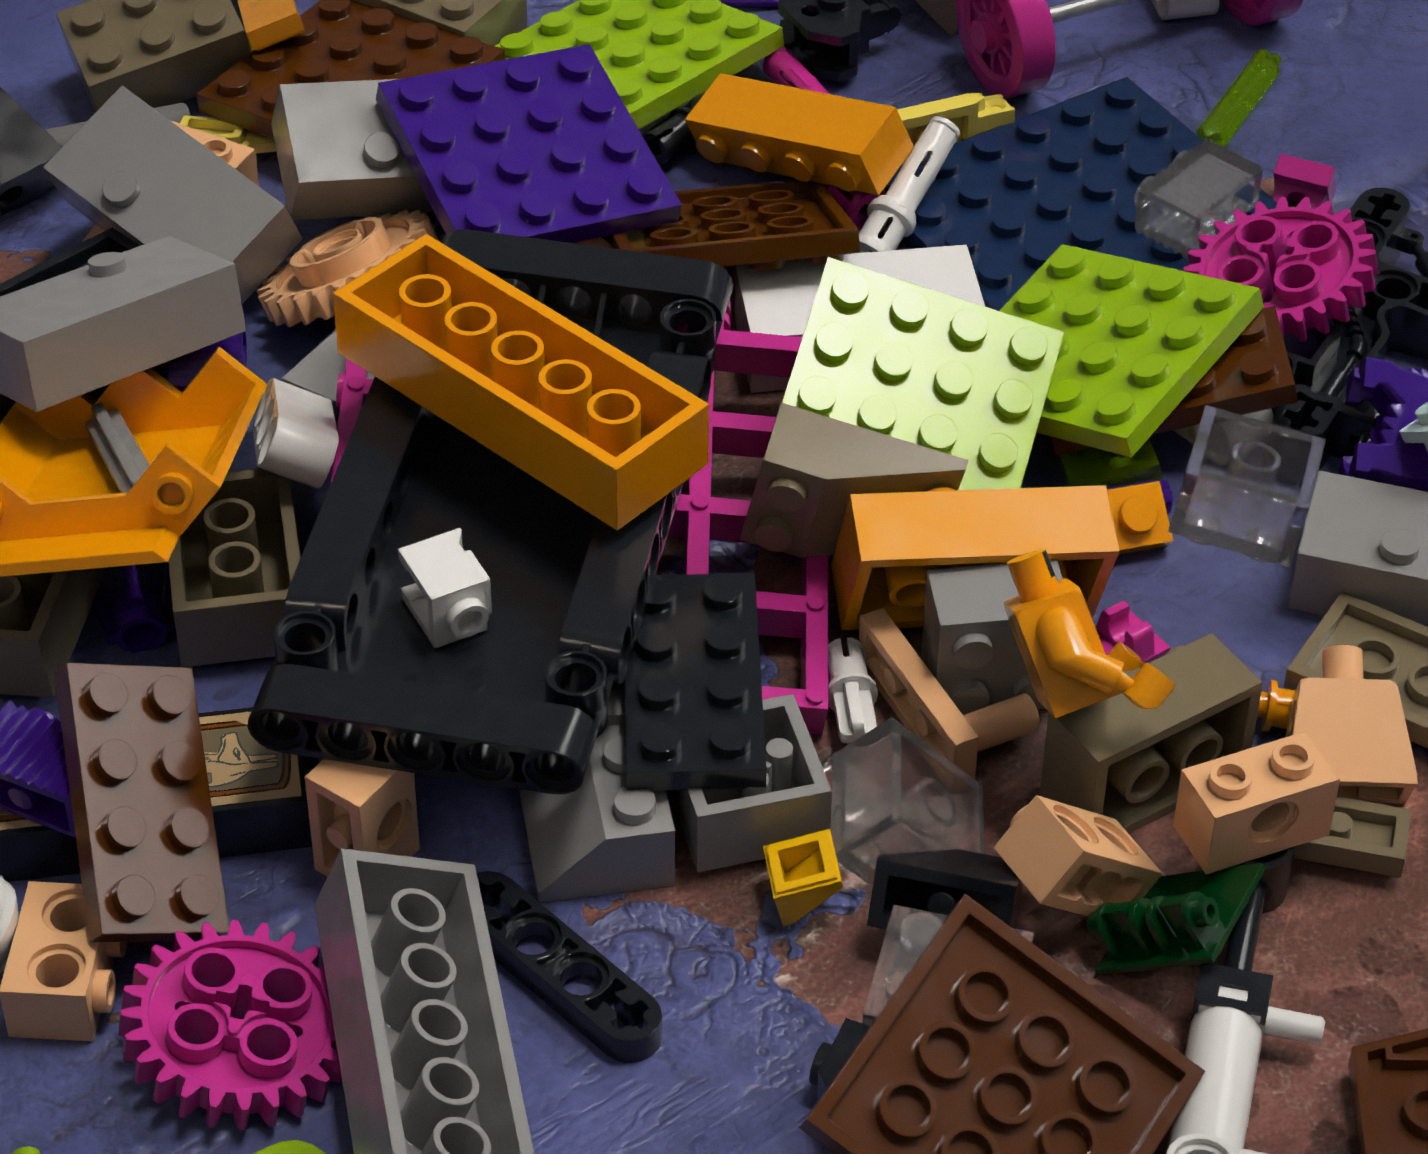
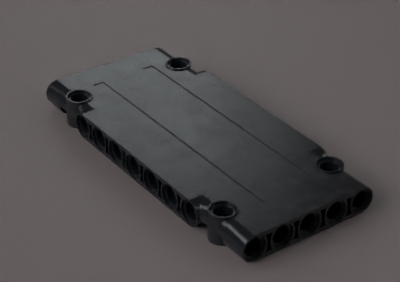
M468 229L454 230L447 233L442 239L441 243L703 401H708L711 374L715 370V345L733 289L731 276L718 264L705 260ZM374 377L291 580L285 602L284 618L274 628L275 659L265 676L248 718L247 727L250 735L262 746L280 753L547 794L566 795L575 792L582 786L595 740L603 734L608 725L607 701L612 684H621L626 675L683 483L617 531L382 380ZM461 528L463 550L472 551L490 578L492 613L489 614L487 622L488 630L434 648L402 599L401 588L416 582L400 562L398 549Z

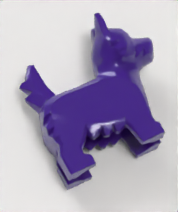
M1365 357L1359 363V368L1354 367L1348 374L1345 404L1357 405L1363 400L1369 401L1380 415L1374 419L1376 428L1369 430L1368 435L1371 441H1368V443H1357L1353 456H1343L1340 459L1338 474L1428 492V452L1424 443H1405L1399 432L1417 419L1415 411L1428 402V372L1422 368L1400 369L1391 361Z

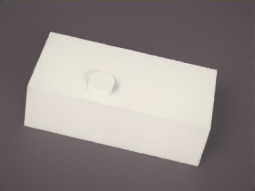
M967 245L844 254L843 262L985 306ZM808 258L785 260L786 265L783 268L765 271L751 269L750 264L735 265L734 318L737 331L803 337L825 265L812 264L808 261ZM747 374L751 393L786 390L790 379L786 377Z

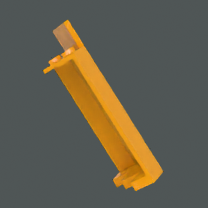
M218 347L183 392L152 368L110 383L98 399H95L89 393H85L38 412L15 402L0 423V577L168 562L180 536L221 488L267 383L222 348ZM102 403L106 411L118 409L150 464L127 493L119 492L86 429L85 422L95 417L91 410V407L95 404Z

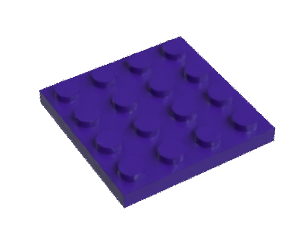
M590 44L378 83L376 101L446 235L454 230L468 229L574 243L676 222L679 219L682 207L681 202Z

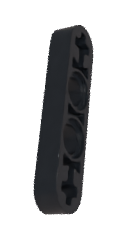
M477 872L494 959L607 1056L616 1061L626 1063L640 1062L653 1056L660 1048L662 1041V1012L660 1005L654 997L511 878L499 872ZM498 903L500 904V914L492 908ZM530 936L544 937L553 944L548 951L537 955L524 954L515 947L520 940ZM581 975L590 976L601 984L596 991L587 995L571 994L562 985L568 979ZM617 1018L627 1026L621 1030L617 1029ZM640 1022L643 1024V1028L640 1030L633 1027Z

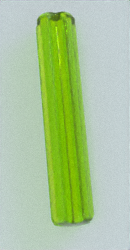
M1260 49L1255 52L1196 129L1197 135L1218 153L1224 148L1279 75L1280 69L1278 66L1282 62L1280 55L1277 52L1270 54L1266 49Z

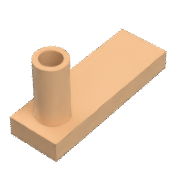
M884 608L860 616L859 641L862 643L866 653L865 661L868 675L875 681L879 692L951 791L975 782L978 752L1039 730L1040 717L1037 707L1032 698L1025 693L963 715Z

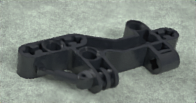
M1383 187L1366 190L1350 208L1352 222L1363 220L1367 234L1373 235L1379 274L1374 276L1375 291L1364 293L1366 305L1364 308L1348 306L1350 316L1348 322H1342L1334 318L1328 320L1330 333L1324 334L1313 327L1319 348L1311 359L1287 351L1296 386L1298 403L1271 408L1273 420L1266 457L1269 471L1282 480L1289 482L1311 480L1315 477L1316 469L1318 468V471H1321L1330 456L1339 459L1343 456H1353L1357 443H1368V441H1371L1368 433L1371 428H1376L1374 419L1380 414L1369 401L1363 400L1357 405L1345 404L1348 374L1354 367L1359 368V363L1365 357L1385 360L1387 351H1395L1428 360V252L1422 247L1424 236L1418 231L1406 228L1410 209L1409 200L1402 193L1394 189ZM1401 252L1415 255L1417 258L1415 267L1421 276L1393 266L1400 257Z

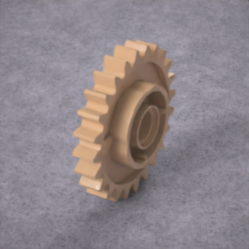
M405 209L394 216L391 212H387L380 218L368 217L347 222L315 237L303 245L292 257L285 259L287 265L276 268L272 272L273 276L263 281V287L257 290L258 299L269 321H274L276 326L286 323L287 327H292L300 321L304 325H308L318 317L328 320L335 316L333 292L421 236L428 234L438 240V237L427 214H421L420 210L409 214L408 210Z

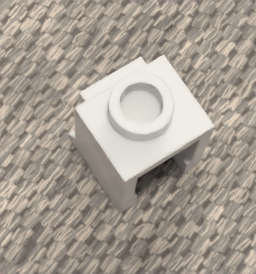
M461 528L398 549L400 562L416 582L401 588L402 599L434 648L488 630L487 622L489 614L492 613L490 578L472 551L463 550Z

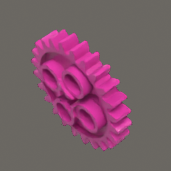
M1280 197L1276 208L1269 210L1259 201L1255 204V213L1247 215L1238 209L1234 210V223L1228 224L1216 220L1213 223L1216 236L1205 234L1198 236L1200 249L1188 251L1190 265L1183 267V271L1260 288L1264 308L1273 306L1276 308L1283 339H1285L1286 334L1294 333L1301 343L1307 340V329L1314 327L1324 334L1330 333L1328 320L1331 318L1348 322L1350 320L1348 306L1364 308L1366 305L1364 293L1375 291L1374 276L1379 274L1374 238L1372 234H1367L1365 222L1363 220L1352 222L1351 210L1348 208L1334 214L1331 201H1326L1318 208L1311 209L1309 197H1304L1296 207H1288L1286 198Z
M232 920L228 935L218 936L215 929L208 922L202 923L201 938L196 942L182 931H177L174 936L173 952L155 944L151 948L150 965L137 963L134 966L132 985L124 986L122 1008L120 1010L118 1036L124 1037L122 1057L124 1061H136L134 1076L136 1083L156 1080L153 1100L157 1104L168 1100L174 1095L180 1097L178 1116L183 1119L190 1115L198 1106L207 1109V1126L212 1128L219 1122L223 1113L233 1114L238 1130H245L249 1114L258 1112L269 1127L276 1126L278 1108L284 1106L291 1114L299 1118L304 1115L307 1096L323 1103L327 1098L329 1082L341 1083L342 1076L324 966L317 968L320 948L313 946L298 953L294 950L296 933L292 931L284 935L278 942L269 940V927L267 923L263 922L253 936L244 935L238 920Z

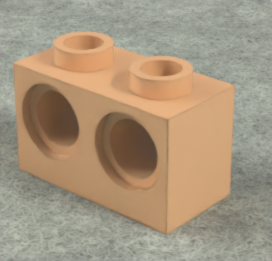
M1038 795L1014 815L1010 828L993 847L1040 904L1084 916H1089L1090 913L1095 912L1098 906L1103 903L1130 902L1131 904L1134 900L1143 898L1163 875L1160 869L1116 819Z
M28 882L0 985V1000L8 1037L94 1042L101 1013H110L112 1011L116 982L115 973L111 969L114 957L123 958L125 956L128 942H89L82 884Z

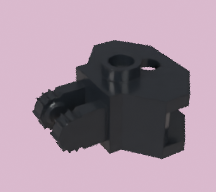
M779 0L778 14L784 18L780 20V26L783 30L784 47L787 50L790 49L813 76L836 82L857 76L860 55L869 52V40L894 30L902 16L899 6L889 0L887 2H882V0ZM815 50L816 53L810 55L804 54L802 51Z

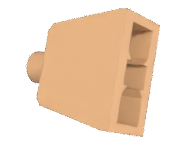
M1336 645L1325 648L1322 651L1323 678L1308 677L1301 679L1295 690L1290 705L1286 737L1306 731L1340 778L1337 796L1372 803L1405 804L1417 786L1418 781L1397 684L1391 680L1364 679L1363 651L1361 648L1351 645Z

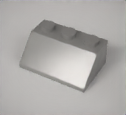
M625 689L610 691L607 701L608 725L603 734L595 740L580 788L566 795L518 789L538 902L540 903L675 886V829L666 790H627Z

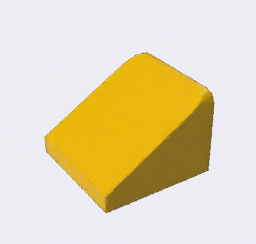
M830 829L763 846L773 898L783 927L797 922L843 888Z

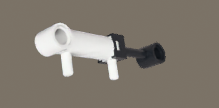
M1294 847L1235 865L1264 863L1266 869L1254 889L1249 903L1243 909L1228 937L1223 966L1212 963L1201 964L1184 1055L1205 1070V1073L1171 1125L1166 1154H1268L1244 1149L1262 1036H1274L1314 1045L1322 1041L1325 1024L1323 1017L1268 1006L1273 975L1252 971L1261 914L1273 911L1282 904L1287 891Z

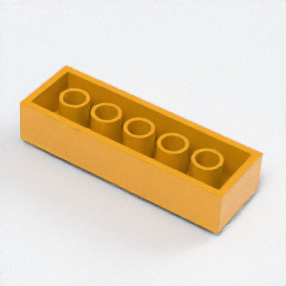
M428 234L421 236L333 292L339 354L617 531L709 464V404Z

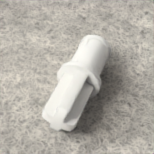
M841 638L828 644V675L830 681L828 684V706L835 712L840 741L852 744L854 750H863L866 748V742L876 740L878 737V726L874 710L878 690L875 681L868 675L865 661L866 653L862 643L854 638H847L849 656L845 657L843 656Z

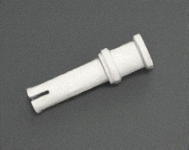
M940 116L931 118L913 150L904 161L887 193L871 201L867 208L869 217L859 232L860 253H866L869 250L873 252L896 250L902 238L908 237L913 233L916 228L915 211L930 185L934 182L936 175L960 135L959 128L953 122ZM920 165H923V171L919 177H916L914 175ZM879 233L884 234L882 239L877 237Z

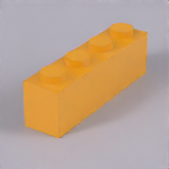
M722 73L718 75L684 119L696 141L698 151L705 159L711 162L733 164L750 168L756 172H770L793 177L802 182L812 181L836 186L845 191L855 190L878 196L914 148L902 119L894 106Z

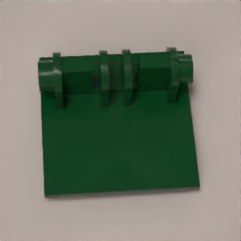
M1264 863L1233 866L1207 875L1204 871L1165 875L1158 879L1143 898L1136 899L1131 904L1130 902H1110L1099 905L1095 912L1089 914L1087 919V929L1090 936L1095 940H1100L1106 949L1104 956L1095 969L1098 975L1125 972L1143 973L1152 969L1179 966L1199 967L1201 964L1214 963L1222 952L1224 944L1243 909L1249 903L1250 897L1266 866Z

